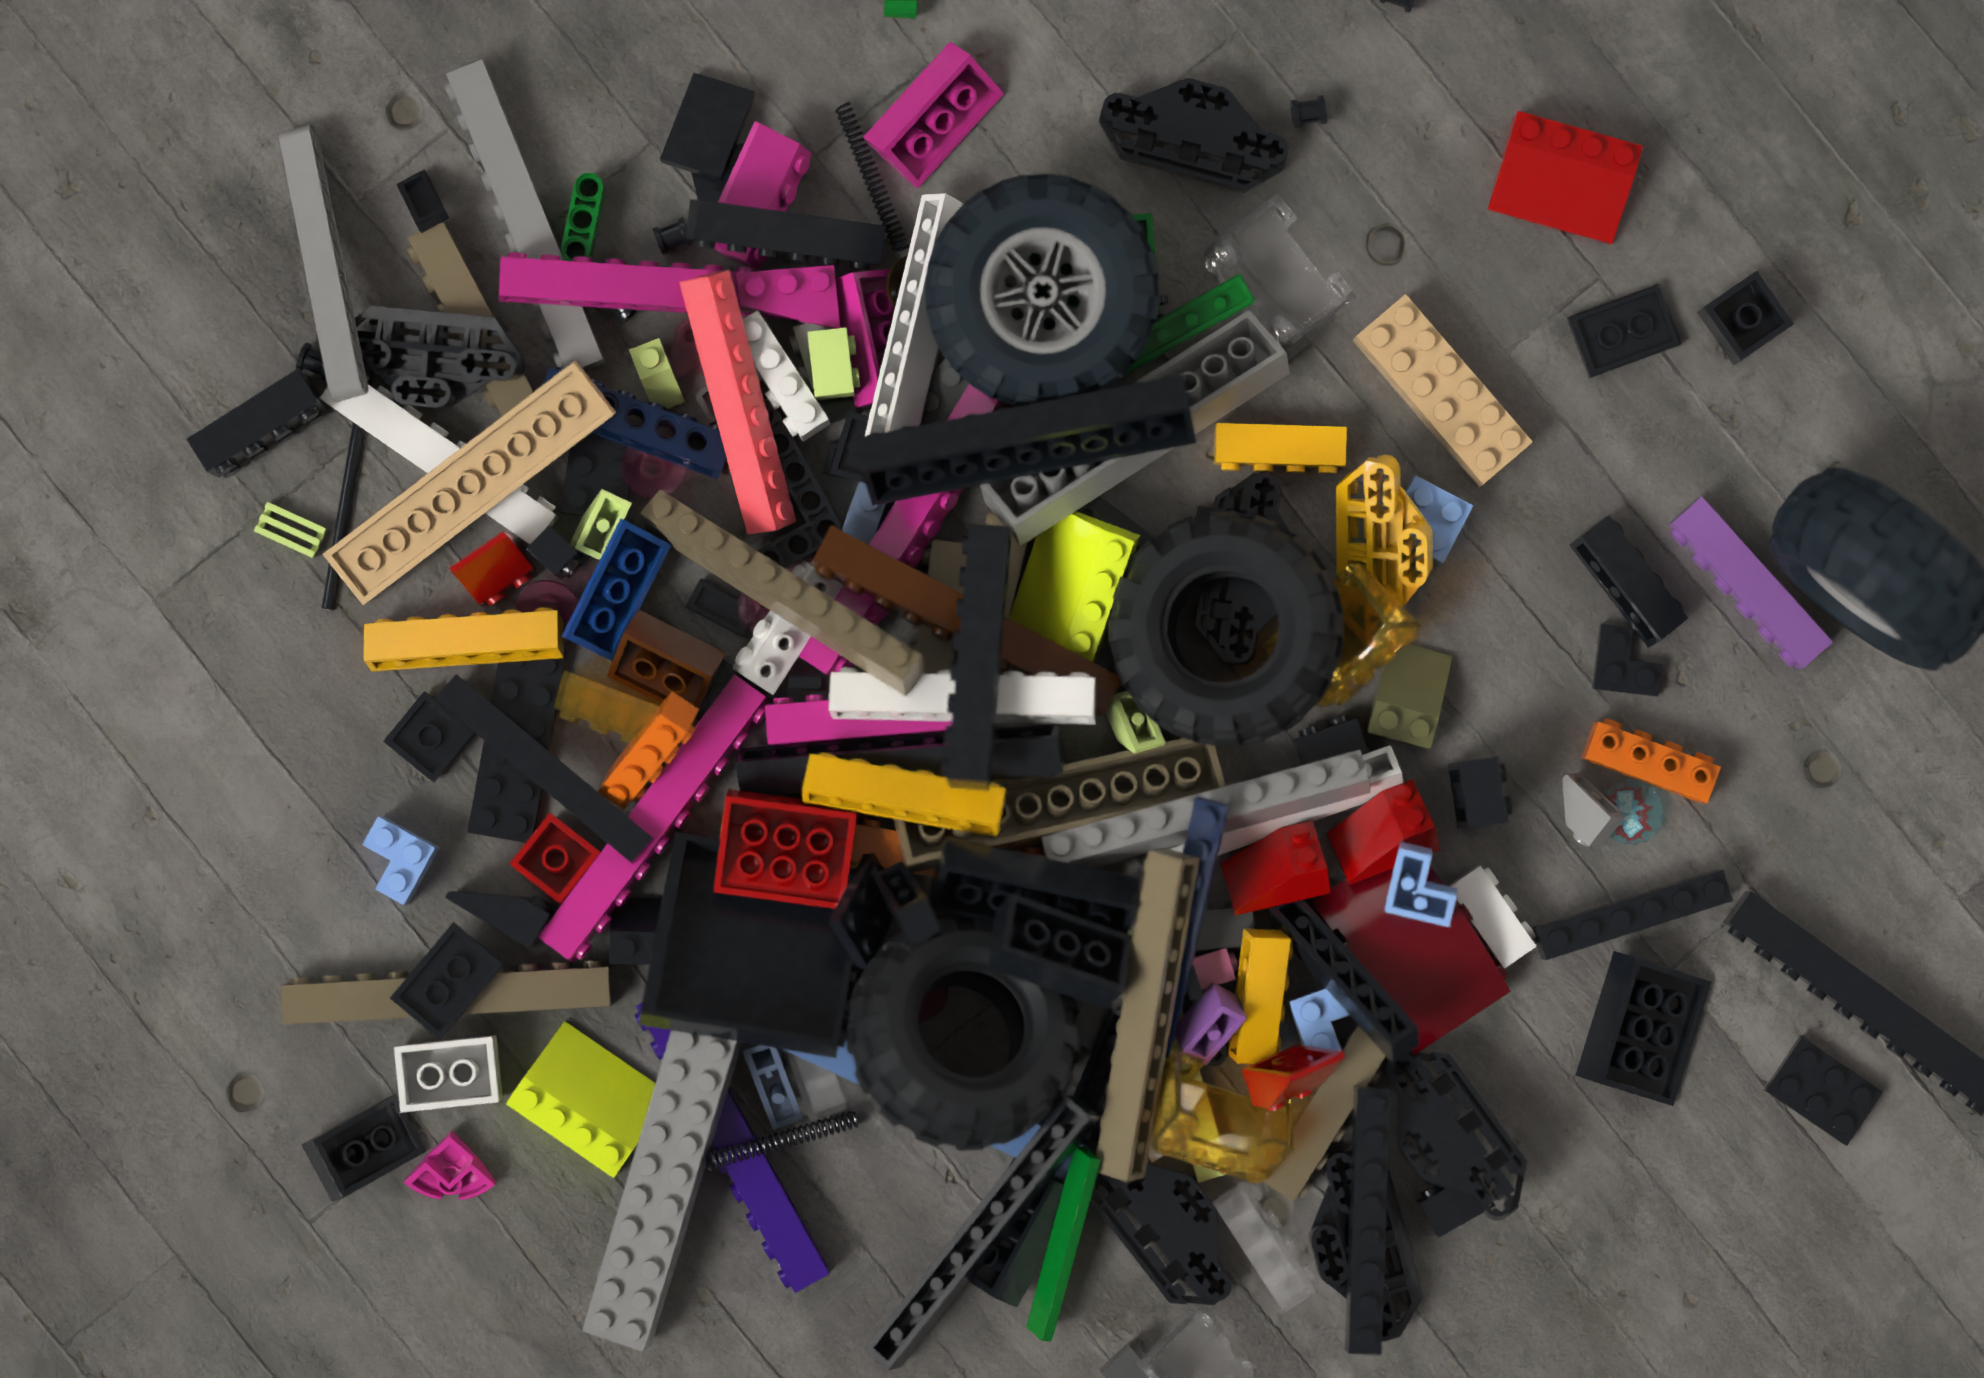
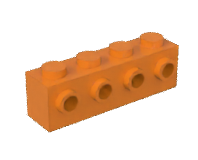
M671 691L609 768L597 792L623 810L632 800L637 803L648 787L645 785L647 781L653 784L663 770L661 764L663 762L669 764L679 750V747H677L678 743L686 744L692 736L695 728L691 724L699 709Z
M1604 718L1603 723L1599 721L1593 723L1580 759L1701 804H1708L1721 769L1720 766L1713 764V757L1696 752L1693 757L1682 752L1683 746L1670 741H1665L1664 745L1652 741L1653 735L1637 729L1631 734L1621 730L1623 724L1611 719Z

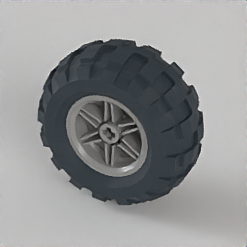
M1051 173L1024 174L1004 179L979 191L966 201L947 221L935 242L928 262L925 281L926 311L931 331L942 354L961 377L971 386L993 399L1013 406H1023L1034 401L1044 402L1059 399L1066 395L1094 392L1101 388H1109L1119 381L1139 359L1149 342V337L1157 319L1159 306V273L1154 253L1148 244L1143 229L1131 213L1122 207L1110 194L1093 184L1082 182L1071 176ZM1032 253H1038L1041 256V263L1037 266L1029 263V256ZM1064 263H1070L1073 267V272L1069 276H1064L1060 272V266ZM1008 275H1013L1017 279V284L1014 288H1008L1004 284V279ZM1039 283L1042 286L1046 283L1049 284L1051 290L1048 293L1051 294V297L1048 300L1043 297L1036 299L1033 295L1036 292L1033 288L1035 284ZM1076 295L1080 299L1079 306L1077 308L1069 307L1067 304L1068 297ZM1014 308H1021L1024 311V317L1021 320L1017 321L1012 318L1011 312ZM1044 319H1054L1055 328L1050 331L1045 330L1043 327Z
M1840 467L1826 468L1822 474L1812 475L1800 482L1778 509L1771 528L1773 536L1768 545L1781 569L1817 606L1871 646L1905 664L1929 671H1937L1943 664H1951L1965 656L1984 633V567L1973 553L1948 529L1920 507L1891 488L1854 471Z

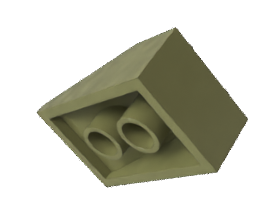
M1394 640L1386 650L1364 733L1425 750L1431 749L1453 656Z

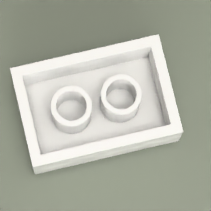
M497 1035L404 1044L394 1047L400 1113L495 1103L503 1100Z

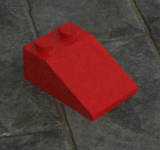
M505 531L449 568L479 605L484 606L488 603L490 607L505 599L506 595L504 592L514 585L519 589L533 579L531 574L536 571V568L517 540Z
M1413 779L1381 791L1327 832V837L1349 885L1393 869L1400 841L1430 848L1432 853L1441 850L1436 828Z
M1312 820L1280 827L1220 863L1235 916L1331 893L1327 866Z
M1294 1045L1243 1068L1242 1072L1253 1105L1273 1111L1284 1107L1288 1099L1293 1097L1302 1098L1314 1092L1313 1088L1323 1084L1343 1061L1345 1055L1343 1051Z

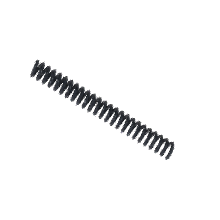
M846 102L835 110V113L839 114L837 119L841 120L840 125L844 126L842 131L846 132L845 137L849 138L847 143L851 144L850 149L854 150L852 155L856 156L857 167L861 168L859 172L863 174L862 179L866 180L864 184L868 185L867 191H871L869 196L874 197L872 199V203H876L874 208L879 209L876 214L881 215L880 221H884L882 225L886 226L885 233H888L886 238L891 239L889 244L893 245L891 250L901 252L909 248L910 245L896 247L908 239L905 238L893 242L905 235L903 232L891 236L895 232L902 230L903 227L900 226L888 230L899 224L900 221L886 224L897 218L898 215L884 218L888 214L895 212L896 209L894 208L881 212L892 206L893 203L879 206L883 202L890 200L891 197L876 200L887 194L888 191L874 194L885 188L886 185L871 188L883 182V179L869 182L881 175L877 173L867 176L871 172L878 170V167L863 171L876 162L872 161L861 165L863 162L873 158V155L858 159L871 150L867 149L856 153L858 150L867 147L868 144L865 143L853 147L865 139L860 138L851 141L855 137L862 135L863 132L860 131L849 135L851 132L860 129L861 126L858 125L846 129L859 121L856 119L844 123L856 116L853 113L849 116L841 117L854 109L851 107L847 110L839 111L851 104V102Z
M848 1111L847 1114L843 1112L841 1116L836 1114L835 1117L830 1116L829 1119L824 1118L823 1121H812L811 1124L799 1125L798 1128L793 1127L792 1130L788 1128L786 1132L781 1130L780 1133L775 1132L774 1135L769 1134L768 1137L763 1136L762 1139L757 1137L756 1141L751 1139L750 1142L738 1143L737 1146L733 1144L731 1148L727 1146L725 1150L720 1148L719 1152L716 1150L713 1153L708 1152L706 1155L707 1168L711 1172L710 1155L714 1168L718 1169L715 1153L718 1155L720 1166L724 1167L721 1151L724 1153L726 1164L730 1166L731 1163L727 1150L731 1153L732 1162L736 1164L734 1148L737 1151L738 1160L742 1162L743 1157L740 1152V1146L743 1149L744 1158L748 1161L749 1155L746 1150V1144L749 1147L751 1157L754 1159L755 1153L752 1142L755 1145L757 1155L760 1157L761 1150L758 1140L761 1143L763 1154L767 1155L764 1139L767 1141L769 1152L773 1153L770 1137L773 1139L775 1150L779 1151L780 1148L776 1135L779 1137L781 1148L785 1150L786 1145L782 1137L783 1133L789 1148L792 1146L788 1135L789 1132L792 1134L793 1144L795 1146L798 1145L794 1133L795 1130L798 1132L799 1142L803 1144L804 1139L801 1128L804 1130L805 1140L809 1143L810 1137L807 1126L810 1129L812 1140L815 1141L816 1135L813 1124L816 1127L818 1138H822L819 1123L822 1125L824 1136H828L825 1121L828 1123L830 1134L834 1135L831 1119L834 1121L835 1130L839 1134L840 1127L837 1117L840 1119V1125L844 1132L846 1131V1125L843 1116L846 1117L848 1129L852 1130L849 1114L852 1115L854 1127L858 1128L855 1112Z

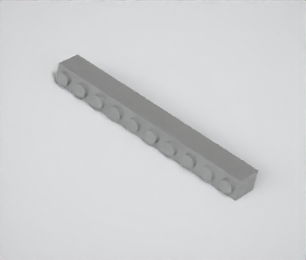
M481 59L446 73L449 83L444 85L451 103L457 101L461 113L456 114L463 133L470 132L473 143L468 144L475 162L481 161L485 173L480 174L487 192L493 191L497 203L492 205L499 222L506 221L510 232L504 235L511 252L517 250L518 253L527 254V258L540 259L541 255L546 254L560 256V260L565 261L486 64ZM532 304L536 312L542 311L546 321L541 324L544 335L548 342L554 340L558 352L553 354L557 367L566 368L576 360L581 368L587 371L606 363L584 307Z
M1361 750L1046 835L1042 837L1048 859L1097 868L1148 854L1149 850L1167 849L1185 844L1197 796L1230 804L1223 832L1226 833L1371 793L1370 782Z

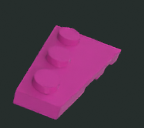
M834 265L736 273L739 308L752 311L758 310L760 313L798 320L801 323L827 327L828 329L840 328Z

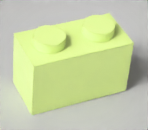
M847 327L807 332L815 399L824 400L855 396L854 388L860 387L858 367H851L850 355H856L854 335L848 336Z

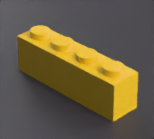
M1216 423L1214 465H1221L1222 471H1240L1241 466H1254L1253 471L1273 472V467H1286L1287 473H1305V468H1318V473L1338 474V469H1343L1346 466L1347 427Z
M1243 928L1235 994L1239 998L1247 1019L1230 1037L1228 1045V1055L1237 1064H1254L1280 1052L1281 1039L1278 1034L1280 1023H1283L1285 1018L1283 996L1289 987L1287 965L1288 960H1291L1293 956L1292 941L1281 930Z

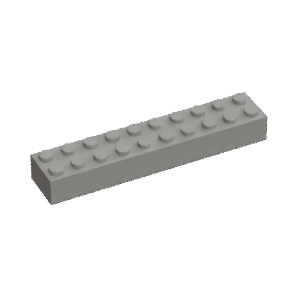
M1248 310L1136 382L1152 381L1168 375L1177 376L1183 374L1194 433L1197 434L1286 377L1290 372L1286 351L1254 314ZM1173 448L982 484L980 487L985 503L1003 526H1009L1012 537L1019 546H1022Z
M671 1030L582 1329L583 1332L642 1352L653 1344L705 1170L706 1155L711 1150L743 1042Z

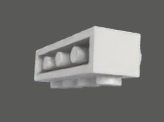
M758 310L744 318L743 324L759 382L763 380L769 389L764 394L775 410L779 407L783 410L787 418L782 421L792 437L798 434L804 442L829 426V419Z
M805 560L791 571V573L832 599H835L843 586L835 579L830 581L817 575L814 572L816 568L810 566V563ZM770 610L765 619L759 621L755 626L753 637L748 645L738 652L732 669L774 695L811 636Z

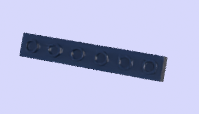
M550 367L544 384L564 368L557 367L553 369ZM591 379L616 411L612 417L591 433L713 479H718L727 457L717 425H710L709 427L697 423V419L691 415L670 413L666 411L667 408L659 403L648 402L647 404L636 400V396L630 392L623 390L615 392L605 388V384ZM637 415L641 418L643 425L640 427L630 425L627 421V416ZM661 426L670 428L673 432V437L663 438L658 433L657 428ZM688 439H700L704 448L701 450L693 449L689 445Z

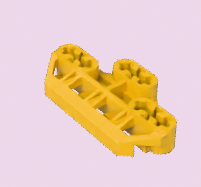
M1385 454L1376 458L1369 457L1357 469L1345 476L1336 486L1337 591L1340 594L1344 612L1343 620L1366 646L1386 648L1393 643L1400 631L1401 609L1417 589L1424 584L1432 571L1433 531L1427 520L1400 485V465L1398 461L1391 455ZM1379 468L1383 469L1385 475H1388L1382 487L1380 485L1383 482L1382 472L1378 471ZM1363 474L1365 499H1352V494H1358V481L1356 478ZM1383 491H1386L1383 495V504L1388 507L1387 509H1383L1382 504L1378 503ZM1359 518H1364V539H1366V543H1352V538L1359 537ZM1411 533H1415L1416 538L1420 540L1419 544L1416 547V556H1418L1416 560V570L1421 571L1420 573H1415V568L1411 567L1413 561L1415 560V551H1413L1415 547V537L1410 536ZM1359 561L1364 562V582H1367V587L1353 586V582H1358ZM1379 594L1384 595V600L1388 601L1384 607V617H1386L1384 620V631L1388 632L1387 634L1383 633V628L1379 627L1383 620V611H1381L1383 608V598ZM1359 605L1364 606V625H1366V630L1353 619V612L1356 613L1359 610Z

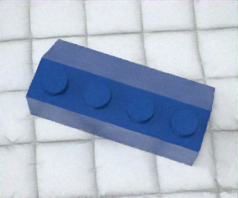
M620 519L562 636L613 661L622 635L638 609H640L671 545Z

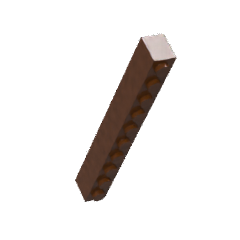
M830 526L810 566L816 568L814 572L817 575L830 581L835 578L845 583L844 588L855 595L861 596L864 593L874 598L873 603L886 611H891L892 608L903 614L902 618L912 625L920 626L922 623L933 629L931 633L941 640L949 642L950 639H954L955 629L960 630L961 618L956 616L957 599L963 598L962 593L836 527ZM1005 616L1001 671L1007 672L1010 669L1023 673V676H1037L1039 672H1052L1056 674V677H1069L1071 673L1077 672L1089 674V677H1095L1097 685L1096 715L1101 716L1107 711L1121 682L1118 675Z

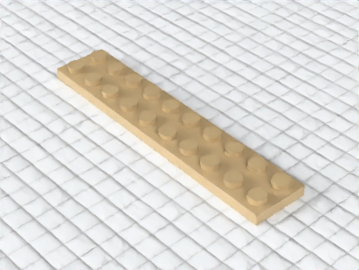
M575 360L323 553V556L361 604L365 605L612 417L616 411Z

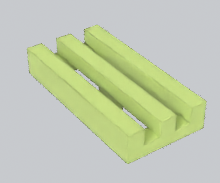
M267 502L254 532L315 558L328 529ZM272 511L317 531L316 538L271 518ZM268 523L313 545L311 549L305 548L264 528Z

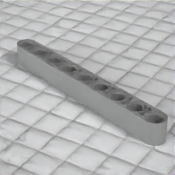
M312 124L279 133V142L327 385L334 402H340L368 394V383L320 142L315 128Z

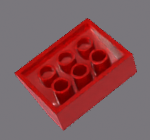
M1517 111L1512 118L1487 210L1612 245L1635 177L1643 146Z
M729 789L725 796L713 892L836 909L849 881L858 812L803 803V799Z

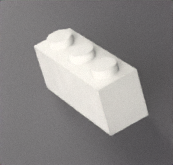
M1476 865L1448 886L1457 888L1455 902L1458 906L1463 903L1473 917V920L1469 923L1495 961H1499L1505 969L1536 947L1532 940L1536 935L1526 921L1519 922L1514 914L1518 909L1507 894L1501 896L1495 885L1499 882L1488 867L1483 870L1480 865Z

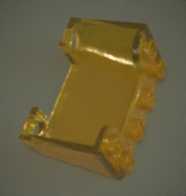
M1361 563L1349 564L1333 579L1340 594L1344 612L1343 633L1345 640L1341 661H1339L1332 678V684L1322 700L1315 706L1325 707L1331 704L1340 706L1349 701L1353 696L1351 693L1353 690L1371 681L1375 676L1373 672L1376 669L1394 660L1397 656L1395 652L1399 648L1412 643L1419 636L1418 631L1421 625ZM1279 630L1263 644L1270 656L1277 644Z
M1174 1050L1164 1064L1151 1143L1152 1148L1162 1155L1251 1183H1261L1267 1180L1294 1149L1292 1098L1286 1100L1284 1107L1273 1111H1268L1264 1107L1254 1106L1250 1094L1244 1096L1194 1080L1193 1078L1204 1065V1059ZM1181 1063H1187L1191 1067L1181 1070Z

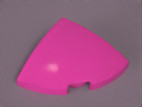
M451 1130L419 1162L403 1183L418 1193L431 1198L441 1199L443 1194H459L458 1199L464 1200L486 1192L496 1184V1181L477 1155Z

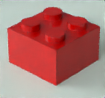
M549 813L509 865L558 904L562 905L601 852Z

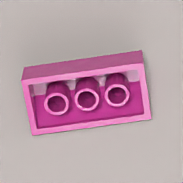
M949 42L863 138L888 164L918 189L1004 93L970 54Z
M755 121L718 202L786 212L789 204L796 197L797 187L802 176L809 169L812 153L800 143ZM715 243L714 250L739 264L755 268L757 271L760 270L762 263L769 257L758 255V248L747 247L746 253L726 251L727 244Z
M890 269L852 272L835 279L840 328L847 327L848 336L854 335L856 355H850L851 367H858L860 387L854 388L855 396H853L855 408L871 407L895 311L887 294V278Z

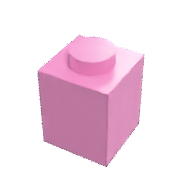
M1226 948L1194 956L1192 964L1194 965L1201 990L1207 989L1212 982L1219 985L1235 980L1234 972L1238 971V963L1234 952L1228 953Z

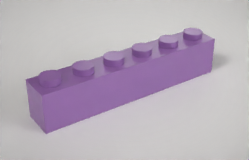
M1703 497L1697 498L1668 524L1672 529L1670 535L1681 547L1686 545L1693 552L1694 555L1691 558L1701 570L1706 571L1708 569L1716 578L1713 581L1715 586L1724 595L1730 594L1738 602L1735 607L1739 613L1747 620L1752 618L1759 626L1757 629L1759 635L1769 644L1774 642L1781 650L1778 655L1790 668L1795 666L1797 669L1805 668L1833 643Z

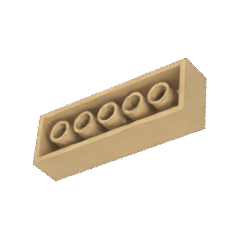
M1406 294L1353 339V342L1478 487L1485 484L1533 443Z

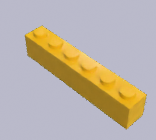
M547 607L537 608L535 612L524 613L518 610H506L502 614L496 615L475 612L467 617L444 614L440 615L438 619L409 617L406 621L397 622L389 619H378L374 623L364 624V662L370 671L374 672L564 658V637L562 636L564 621L558 610Z
M829 753L810 754L802 788L803 803L998 837L1006 788H1000L999 785L990 782V791L950 788L947 778L935 776L929 771L918 770L910 772L891 764L884 765L883 767L876 766L863 759L848 761L838 759L835 755Z

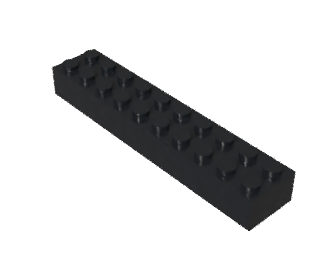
M1183 374L1177 376L1168 375L1146 382H1132L1126 386L1116 388H1101L1094 392L1080 395H1066L1059 399L1044 402L1034 401L1028 405L1013 408L1003 407L997 411L968 414L957 419L937 420L931 424L921 426H906L895 431L871 433L857 438L861 472L873 506L1196 443Z

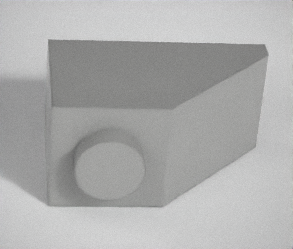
M1581 773L1566 774L1562 779L1566 826L1574 832V839L1581 845L1586 847L1604 845L1626 816Z

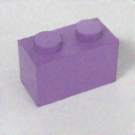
M1213 982L1203 993L1204 997L1199 998L1180 1019L1176 1032V1039L1182 1053L1206 1065L1247 1019L1238 996Z

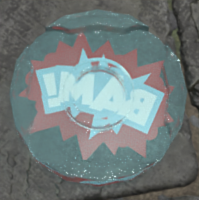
M1626 780L1615 783L1604 792L1603 795L1626 816L1609 838L1621 844L1635 845L1646 842L1657 833L1662 823L1664 809L1661 798L1652 787L1640 781Z

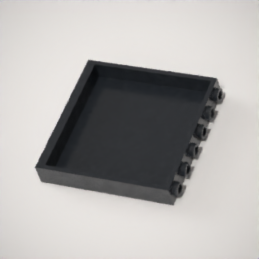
M675 832L640 1011L639 1025L836 1058L838 1047L845 1048L847 1030L841 1026L843 1016H850L851 1006H849L851 997H847L848 986H855L858 969L852 966V959L829 924L835 909L715 893L713 891L720 839ZM851 862L849 881L859 864L857 862Z

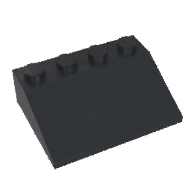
M1614 951L1575 1076L1674 1106L1711 981Z

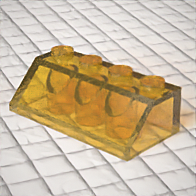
M565 670L554 704V708L561 711L560 718L576 724L579 718L591 722L589 729L607 736L609 730L622 734L620 741L628 744L659 707ZM679 742L678 745H677V747L680 748V746L682 745V743Z

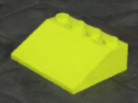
M1077 511L1068 515L1036 536L1009 619L1093 662L1099 656L1109 628L1108 620L1111 619L1114 603L1113 594L1120 576L1123 577L1132 562L1141 535Z
M564 1021L506 1102V1105L615 1178L637 1147L656 1083Z

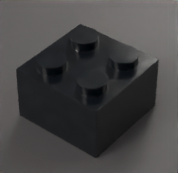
M1755 271L1697 312L1733 365L1794 325L1758 271Z

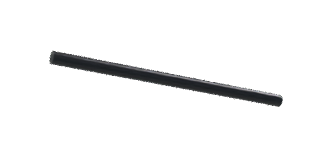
M364 353L365 356L377 357L375 354ZM365 368L366 376L369 377L367 383L372 387L374 372L370 368ZM354 422L352 423L332 546L347 536L365 431ZM330 563L321 608L334 610L340 576Z

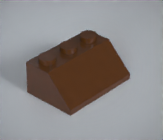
M638 609L622 635L607 677L660 703L672 691L700 710L719 672L726 653Z

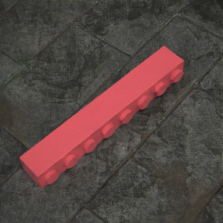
M728 269L702 274L679 282L747 535L779 530L795 523L796 518L730 271Z

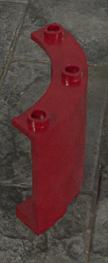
M1429 866L1426 881L1444 885L1432 867ZM1394 868L1351 885L1345 879L1331 888V893L1321 895L1311 902L1321 920L1418 1026L1419 1046L1410 1051L1412 1056L1511 992L1505 982V979L1509 977L1508 973L1499 961L1494 963L1469 923L1473 920V917L1463 903L1458 906L1455 902L1450 926L1446 927L1384 912Z

